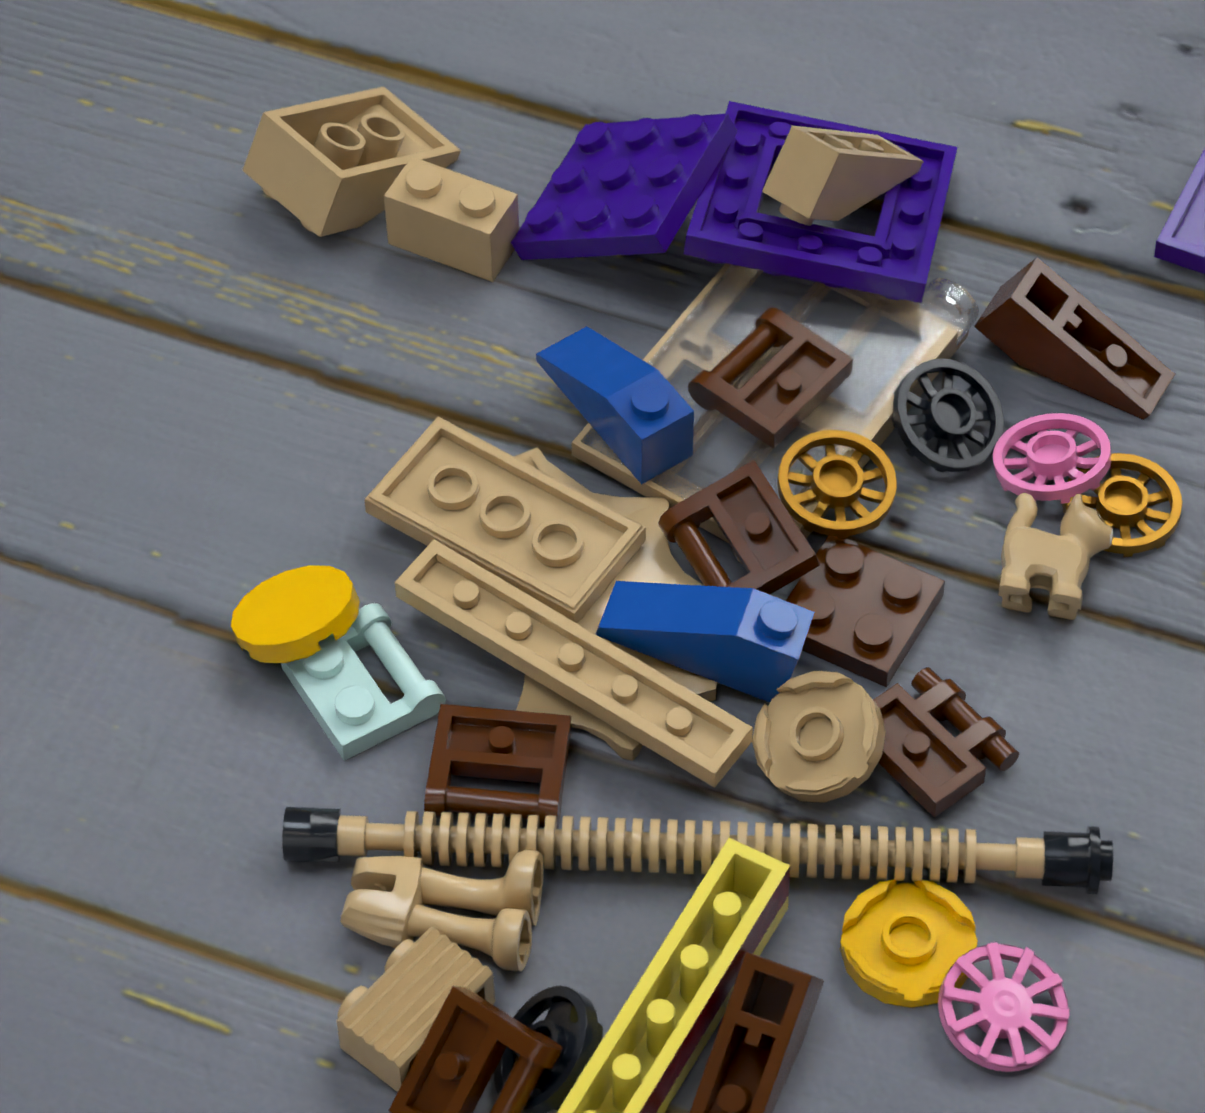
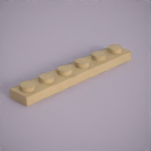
M435 539L430 542L395 581L397 598L714 788L752 742V726Z

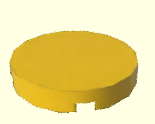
M303 566L279 573L261 582L248 592L233 611L231 628L242 651L243 649L247 650L252 659L263 663H288L308 658L322 650L319 642L329 637L332 633L335 640L344 636L358 616L360 600L352 581L344 571L331 566Z
M893 879L879 882L859 894L845 913L840 951L846 972L863 992L885 1004L910 1008L938 1003L941 984L951 966L960 956L977 948L978 940L972 913L955 893L932 881L922 880L914 881V884H896L897 881ZM961 972L954 983V988L961 989L968 976Z

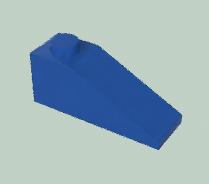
M587 326L536 354L537 363L641 485L693 456L694 410L661 372L652 365Z
M616 581L596 635L771 702L779 694L776 689L790 679L795 669L814 612L754 588Z

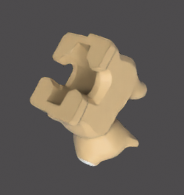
M1021 493L1015 500L1017 511L1007 525L1001 551L1002 572L998 596L1002 597V607L1029 613L1032 610V599L1029 596L1030 589H1046L1049 591L1050 597L1048 615L1074 620L1076 619L1078 609L1081 610L1083 596L1080 588L1088 573L1090 559L1098 552L1111 546L1113 528L1104 522L1097 510L1083 504L1081 494H1076L1070 502L1069 508L1061 521L1060 536L1031 528L1037 516V504L1032 495Z

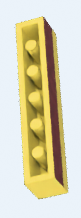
M728 838L557 1113H665L722 1019L746 952L760 956L788 910L790 865Z

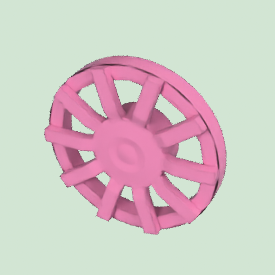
M1051 413L1030 417L1010 427L998 439L993 451L995 474L1004 491L1009 490L1016 495L1028 493L1033 496L1035 502L1036 500H1060L1061 504L1071 502L1070 497L1084 493L1089 489L1094 491L1100 486V481L1107 474L1109 468H1111L1110 441L1100 426L1081 416ZM1051 429H1066L1067 431H1066V433H1065V432H1062V431H1047V430H1051ZM1037 432V435L1032 437L1027 444L1020 441L1023 437ZM1080 432L1092 440L1076 446L1074 439ZM1010 448L1027 456L1025 458H1005ZM1098 448L1101 450L1099 458L1079 457ZM1076 467L1083 468V469H1091V470H1089V471L1085 474V473L1079 471ZM1026 468L1014 476L1007 470ZM1034 476L1037 477L1034 484L1027 482ZM1069 476L1072 481L1065 482L1064 477ZM1048 480H1054L1055 485H1046Z
M994 942L974 948L957 959L941 984L938 1010L944 1031L952 1044L965 1057L982 1067L1002 1072H1016L1032 1068L1051 1055L1065 1034L1070 1009H1068L1067 997L1061 984L1063 980L1058 973H1054L1043 960L1034 955V951L1027 947L1022 949ZM989 959L993 980L989 981L973 964ZM1001 959L1018 963L1011 979L1005 978ZM1027 969H1029L1041 981L1025 988L1021 982ZM961 972L967 975L981 990L979 993L954 988V983ZM1048 990L1054 1006L1033 1004L1032 998ZM952 1000L973 1004V1013L957 1021ZM1031 1016L1055 1019L1051 1036L1037 1023L1030 1019ZM978 1025L986 1033L981 1047L970 1041L964 1030ZM1024 1029L1042 1046L1030 1054H1025L1019 1032ZM997 1038L1009 1039L1013 1057L990 1053Z

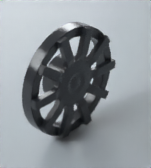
M933 359L923 362L912 369L901 380L893 393L894 417L891 419L893 426L897 428L898 434L908 448L906 450L911 457L916 456L925 464L935 468L936 471L944 473L945 471L962 472L967 470L968 472L993 454L998 439L1003 435V410L995 390L978 371L962 362L951 359ZM943 372L942 389L940 391H936L927 373ZM954 375L962 378L971 386L965 392L953 388ZM916 379L929 400H925L909 391ZM977 392L984 401L987 410L976 411L971 398ZM907 403L921 409L922 414L907 415ZM990 421L988 438L972 428L975 422ZM924 424L927 430L918 438L911 426ZM964 435L967 439L981 446L982 450L980 453L972 457L962 436ZM933 437L938 439L936 453L925 446ZM949 442H953V446L960 459L947 458Z

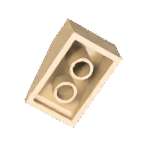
M379 87L263 112L242 171L259 184L267 196L277 200L295 215L304 228L317 234L319 237L361 227L385 210V193L412 156L446 168L458 159L461 150L385 87Z

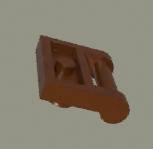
M770 307L756 319V329L711 371L703 370L688 383L687 387L692 399L700 407L709 411L716 409L774 449L852 374L853 358L783 311ZM772 346L778 348L783 346L739 390L732 386Z
M754 460L665 511L658 521V526L667 540L679 545L704 586L754 588L770 595L820 566L812 547ZM712 517L748 572V574L733 583L698 529L701 523Z
M440 704L426 784L424 812H435L436 818H440L442 812L470 813L472 815L487 813V816L504 814L505 818H511L512 814H520L522 819L528 820V815H539L541 828H545L546 815L556 816L558 829L572 733L571 716ZM452 775L535 782L541 783L540 794L455 787L450 786Z
M452 986L388 1111L391 1113H473L506 1048L509 1047L520 1055L490 1113H522L544 1069H553L563 1049L554 1040L526 1027L468 988Z

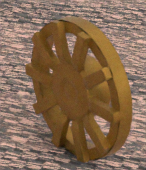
M822 430L800 438L786 451L780 463L777 487L781 502L789 514L804 526L803 529L810 533L815 531L825 535L838 536V540L870 529L873 530L880 525V522L886 517L893 505L897 478L889 457L871 440L850 431ZM835 445L854 448L855 451L851 457L836 454ZM824 446L826 457L818 462L807 453V451L814 447ZM866 455L878 468L863 473L859 462ZM798 459L813 475H803L790 472L789 470ZM883 478L886 488L885 493L864 488L862 485ZM789 483L808 486L811 489L793 496ZM858 498L880 503V505L870 513L858 501ZM815 499L819 502L813 513H810L801 506ZM850 507L859 519L846 521L845 508ZM828 508L834 509L835 521L822 518Z
M1112 453L1111 468H1109L1111 478L1100 483V486L1094 490L1098 497L1081 495L1085 506L1096 508L1107 525L1120 529V538L1113 537L1111 546L1104 551L1123 554V558L1133 557L1134 553L1145 552L1155 547L1158 549L1164 546L1165 541L1171 537L1180 521L1182 497L1177 483L1164 468L1149 459L1132 454ZM1077 467L1079 471L1085 474L1091 470ZM1120 468L1137 471L1141 474L1137 479L1121 476ZM1151 478L1163 490L1148 494L1145 485ZM1169 500L1171 512H1160L1152 510L1147 506ZM1070 502L1063 504L1064 514L1069 508ZM1144 518L1164 525L1154 531L1145 523ZM1135 527L1143 537L1131 539L1130 528Z

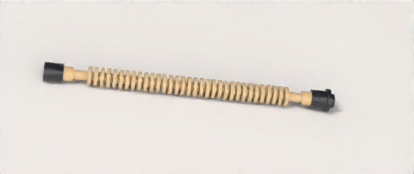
M286 807L282 832V850L285 861L339 862L340 856H366L367 850L404 851L405 857L417 858L418 851H420L423 865H433L435 852H439L440 866L451 865L452 853H456L457 866H468L469 855L474 853V866L485 867L487 854H491L492 867L502 868L504 854H509L510 865V862L518 852L531 850L542 853V856H544V869H555L556 856H561L562 870H572L573 857H579V870L589 871L591 857H596L597 871H607L608 858H614V871L624 872L625 858H631V872H642V860L649 859V873H659L660 859L666 860V873H676L677 860H684V874H694L695 861H701V874H706L712 865V861H715L728 838H731L789 864L790 877L798 878L799 864H806V878H816L817 865H824V878L834 879L835 865H841V879H851L852 866H859V880H869L870 866L876 867V880H887V867H894V880L904 881L905 868H911V881H922L923 868H928L929 881L939 882L940 869H946V882L957 883L958 869H963L964 883H975L976 870L1014 871L1015 878L1042 879V886L1085 887L1087 894H1098L1100 881H1111L1113 874L1112 840H1101L1100 829L1097 826H1088L1086 833L1044 831L1043 838L1016 837L1015 844L977 843L976 829H965L964 842H959L958 829L948 828L947 842H941L940 828H930L929 841H924L923 828L913 827L912 841H906L905 827H895L894 840H888V826H878L877 840L871 839L870 826H860V838L853 839V825H843L842 838H835V825L825 824V838H818V824H808L807 837H800V824L790 823V837H783V823H773V835L765 836V822H755V836L747 835L748 822H738L737 835H730V821H720V834H713V821L703 820L702 834H695V820H685V833H678V820L668 819L667 833H661V819H650V832H643V818H633L632 832L626 831V818H616L615 831H609L608 817H598L597 830H591V817H581L580 829L574 830V816H563L562 829H557L556 816L546 815L545 828L540 829L539 815H528L527 828H522V815L512 814L510 827L507 828L505 827L504 814L493 815L492 827H488L487 813L476 814L475 826H471L470 813H459L457 826H453L452 812H442L440 825H436L435 812L427 811L424 812L422 825H419L418 811H407L405 824L368 823V816L341 815V809Z

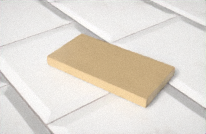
M439 416L365 498L366 513L426 546L433 539L437 540L575 623L581 620L646 541V527Z

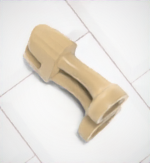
M531 850L518 852L510 862L504 877L484 880L450 875L423 867L422 858L405 856L356 859L351 878V885L354 891L350 892L346 897L340 922L344 927L368 939L396 948L404 940L410 939L413 941L414 937H421L430 927H436L439 933L446 935L451 942L479 950L491 956L494 963L500 968L510 971H522L526 966L531 951V926L537 925L543 885V856L541 852ZM424 904L474 910L497 917L494 919L471 918L435 910L424 906Z

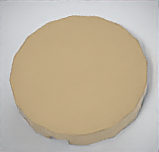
M811 671L791 678L776 689L779 694L771 700L769 705L764 703L756 717L752 739L757 765L779 791L799 801L825 803L849 795L870 777L882 757L886 730L880 708L861 685L839 672Z

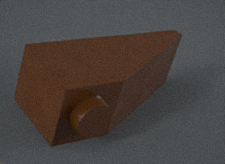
M1038 257L999 288L974 326L1020 366L1142 420L1151 415L1175 376L1173 371Z
M746 952L689 1113H772L802 1046L824 980Z

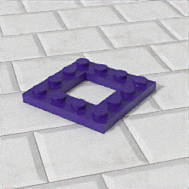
M729 101L725 113L729 114L737 129V133L697 199L686 234L683 254L703 258L712 263H728L762 270L770 275H786L820 282L833 288L845 287L879 294L891 300H908L922 303L958 147ZM792 126L879 135L924 161L918 173L886 191L875 236L816 224L804 225L792 219L759 213L765 194L762 190Z

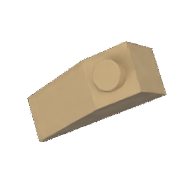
M792 126L762 192L781 202L779 212L798 223L812 225L814 220L839 221L918 173L924 161L879 135Z

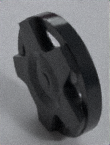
M553 986L540 991L530 998L513 1017L531 1030L554 1040L563 1049L553 1069H544L522 1113H547L553 1109L558 1111L603 1039V1026L598 1023L596 1010L591 1001L586 996L567 986ZM549 1009L545 1020L533 1024L540 1015ZM509 1047L506 1048L494 1071V1083L498 1096L514 1067L516 1055L518 1057L520 1055Z

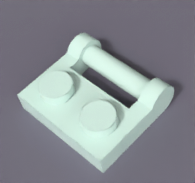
M371 603L360 608L358 616L348 632L335 640L332 633L329 637L320 641L319 644L322 650L316 652V654L308 658L281 663L282 670L344 761L430 719L439 712L440 704H445L446 702L444 694L435 681L425 680L390 630L392 621L378 603ZM370 645L403 692V698L390 704L355 652Z

